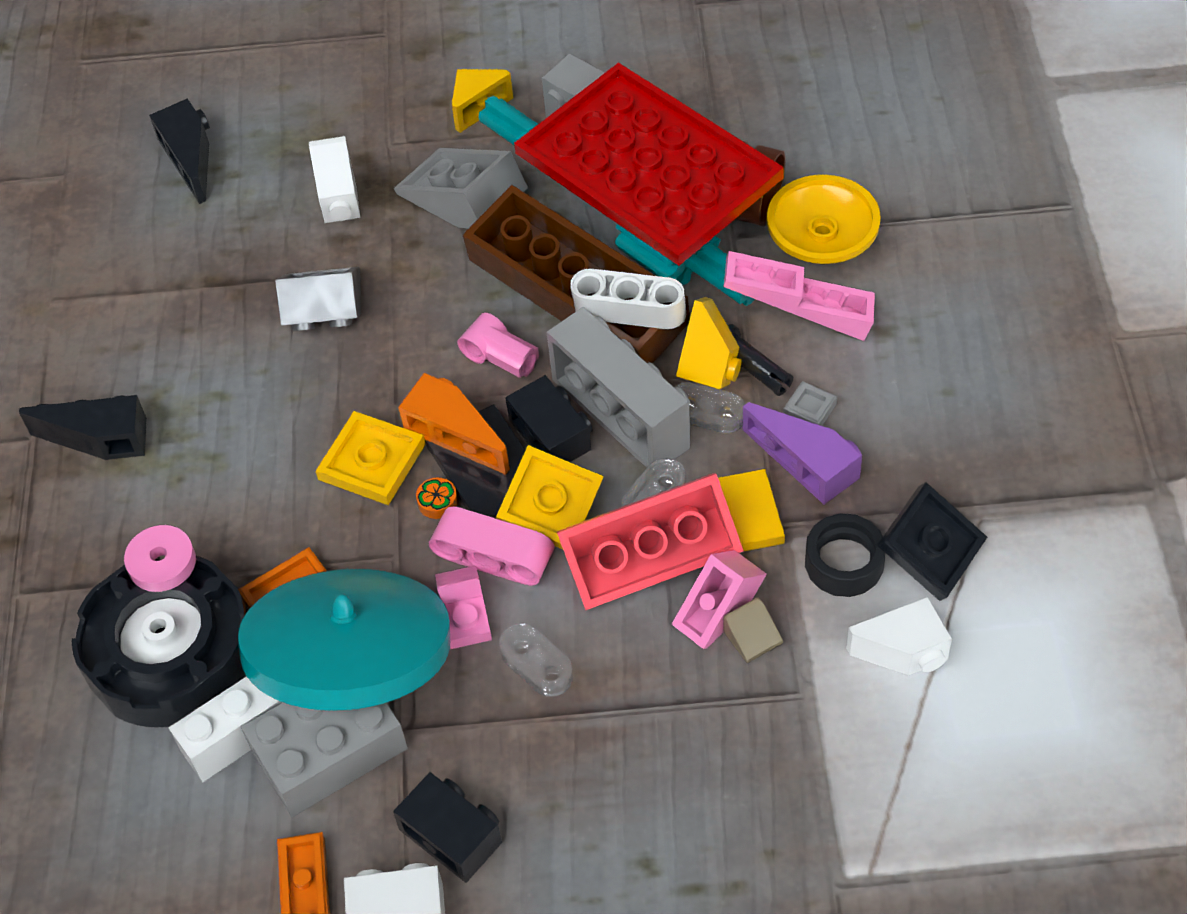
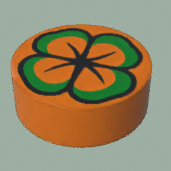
M436 477L428 479L416 491L418 508L428 518L441 519L448 507H457L456 488L452 482L445 478Z

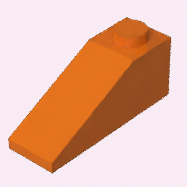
M423 373L398 407L403 428L422 434L424 439L506 475L510 467L506 445L457 386L445 378H436Z

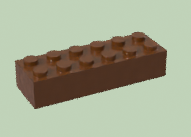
M513 185L463 234L466 250L471 262L560 321L565 320L576 312L571 292V280L581 270L598 269L655 276ZM685 295L686 318L680 326L673 329L606 323L610 331L620 340L625 339L633 346L640 358L646 363L650 362L653 364L689 324L688 296ZM672 302L663 303V305L672 304Z

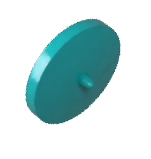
M342 569L315 573L292 580L273 589L248 610L240 624L238 633L241 664L247 678L255 687L266 695L289 705L328 711L376 706L413 692L428 682L441 669L450 650L449 615L445 604L435 592L420 582L406 576L372 569Z

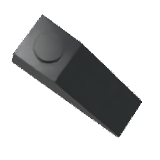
M187 98L149 116L157 140L198 203L201 204L206 201L209 141L205 130L210 127L201 109L195 110Z

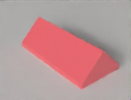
M716 473L557 531L585 610L705 566L711 554L732 550L738 553L744 552Z

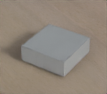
M802 381L783 408V413L823 426L837 405V396Z

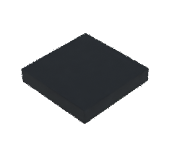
M925 482L918 486L877 546L935 598L941 601L949 596L988 537Z

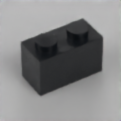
M546 375L505 397L509 421L529 446L568 462L577 459L591 450L590 433L593 429L589 419L582 411L576 412L571 406L566 391L560 385L555 387Z
M429 772L394 809L393 813L398 828L408 838L467 883L502 844L498 826L499 820L486 806L479 804L475 807L467 801L465 793L455 782L448 778L442 781Z

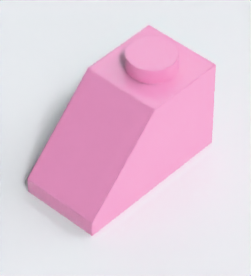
M735 550L711 554L673 620L672 625L701 648H708L723 633L724 616L752 601L767 574Z

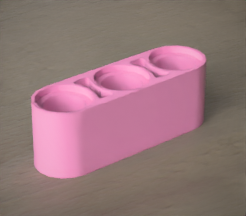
M454 506L448 507L445 510L429 541L430 549L445 560L467 567L476 566L479 571L528 586H534L539 583L555 548L554 543L542 533Z

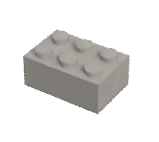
M281 703L241 726L251 751L291 817H294L408 749L401 725L387 703L361 709L336 711L307 709Z

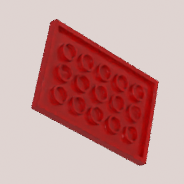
M619 62L514 142L515 154L678 266L784 178L783 166Z

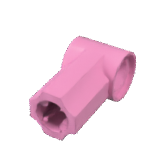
M482 313L457 341L461 352L471 361L482 364L487 360L519 378L522 376L527 377L532 372L539 357L538 347L507 332L504 324L497 317L489 313Z

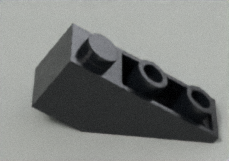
M120 395L113 398L77 400L75 402L39 404L37 406L19 408V414L31 436L104 460L145 456L147 418L137 395Z

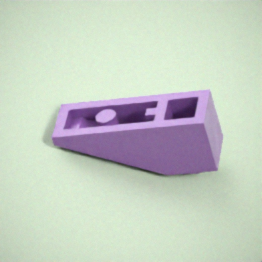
M750 402L743 406V431L823 505L860 479L862 463L860 450L852 441L845 440L835 430Z

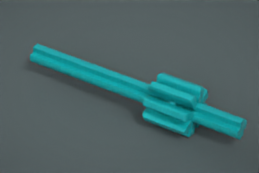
M491 96L485 101V108L478 115L481 123L513 145L514 142L538 125V123L509 103L495 96ZM616 224L615 228L622 232L615 241L618 249L654 275L676 279L683 286L689 283L692 272H695L740 305L748 306L755 300L724 287L727 254L718 248L721 241L718 237L714 236L678 266L632 233Z

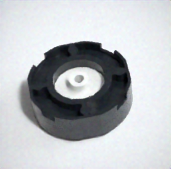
M196 556L195 567L191 575L182 584L162 592H151L138 587L132 581L124 564L93 587L82 602L77 612L80 622L76 638H72L73 656L90 689L115 717L144 727H170L245 677L246 674L242 668L238 633L247 610L238 588L213 562ZM160 557L155 559V561L161 560Z

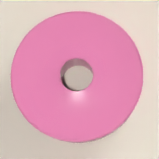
M158 525L143 530L130 541L125 551L124 563L132 581L138 587L151 592H162L179 586L191 575L196 563V554L185 532L174 526ZM159 556H165L164 559L155 561Z

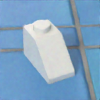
M345 136L310 141L309 149L324 222L330 223L361 218L357 186Z
M928 597L850 626L848 628L846 649L850 656L909 676L919 671L931 672L941 667L948 660L952 638Z

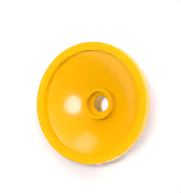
M810 175L791 181L773 196L767 211V226L773 241L787 254L806 262L819 264L843 262L863 253L876 239L881 219L879 206L869 191L852 180L835 175Z

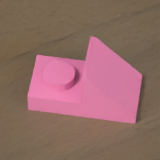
M476 566L435 574L439 597L445 604L449 615L450 649L491 641L492 637Z

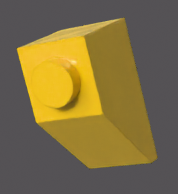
M703 297L694 300L676 377L722 389L730 385L731 381L735 382L741 368V359L737 358L739 345L713 299Z

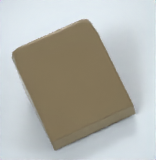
M759 597L728 613L723 618V632L746 663L783 643L780 633Z

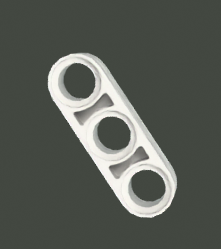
M584 269L577 272L571 280V292L575 310L578 311L584 307L594 317L599 316L605 322L673 329L680 326L686 318L684 288L679 281L673 278ZM672 302V304L663 305V303Z

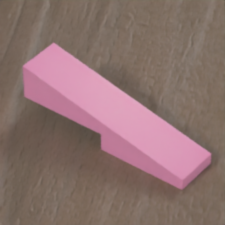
M729 251L727 254L724 277L725 288L864 341L874 323L875 293L804 278V267L732 251Z

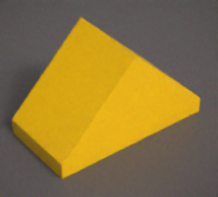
M457 69L452 110L455 129L459 133L479 121V112L485 108V101L489 97L495 96L506 102L514 99L511 73L504 69Z

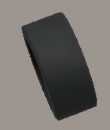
M839 513L819 521L811 529L806 541L805 568L810 580L820 590L834 596L852 597L866 593L878 583L884 570L886 553L877 546L883 537L881 531L870 520L856 514ZM839 539L852 540L862 544L870 552V561L861 569L841 571L828 566L821 559L820 550L831 541Z

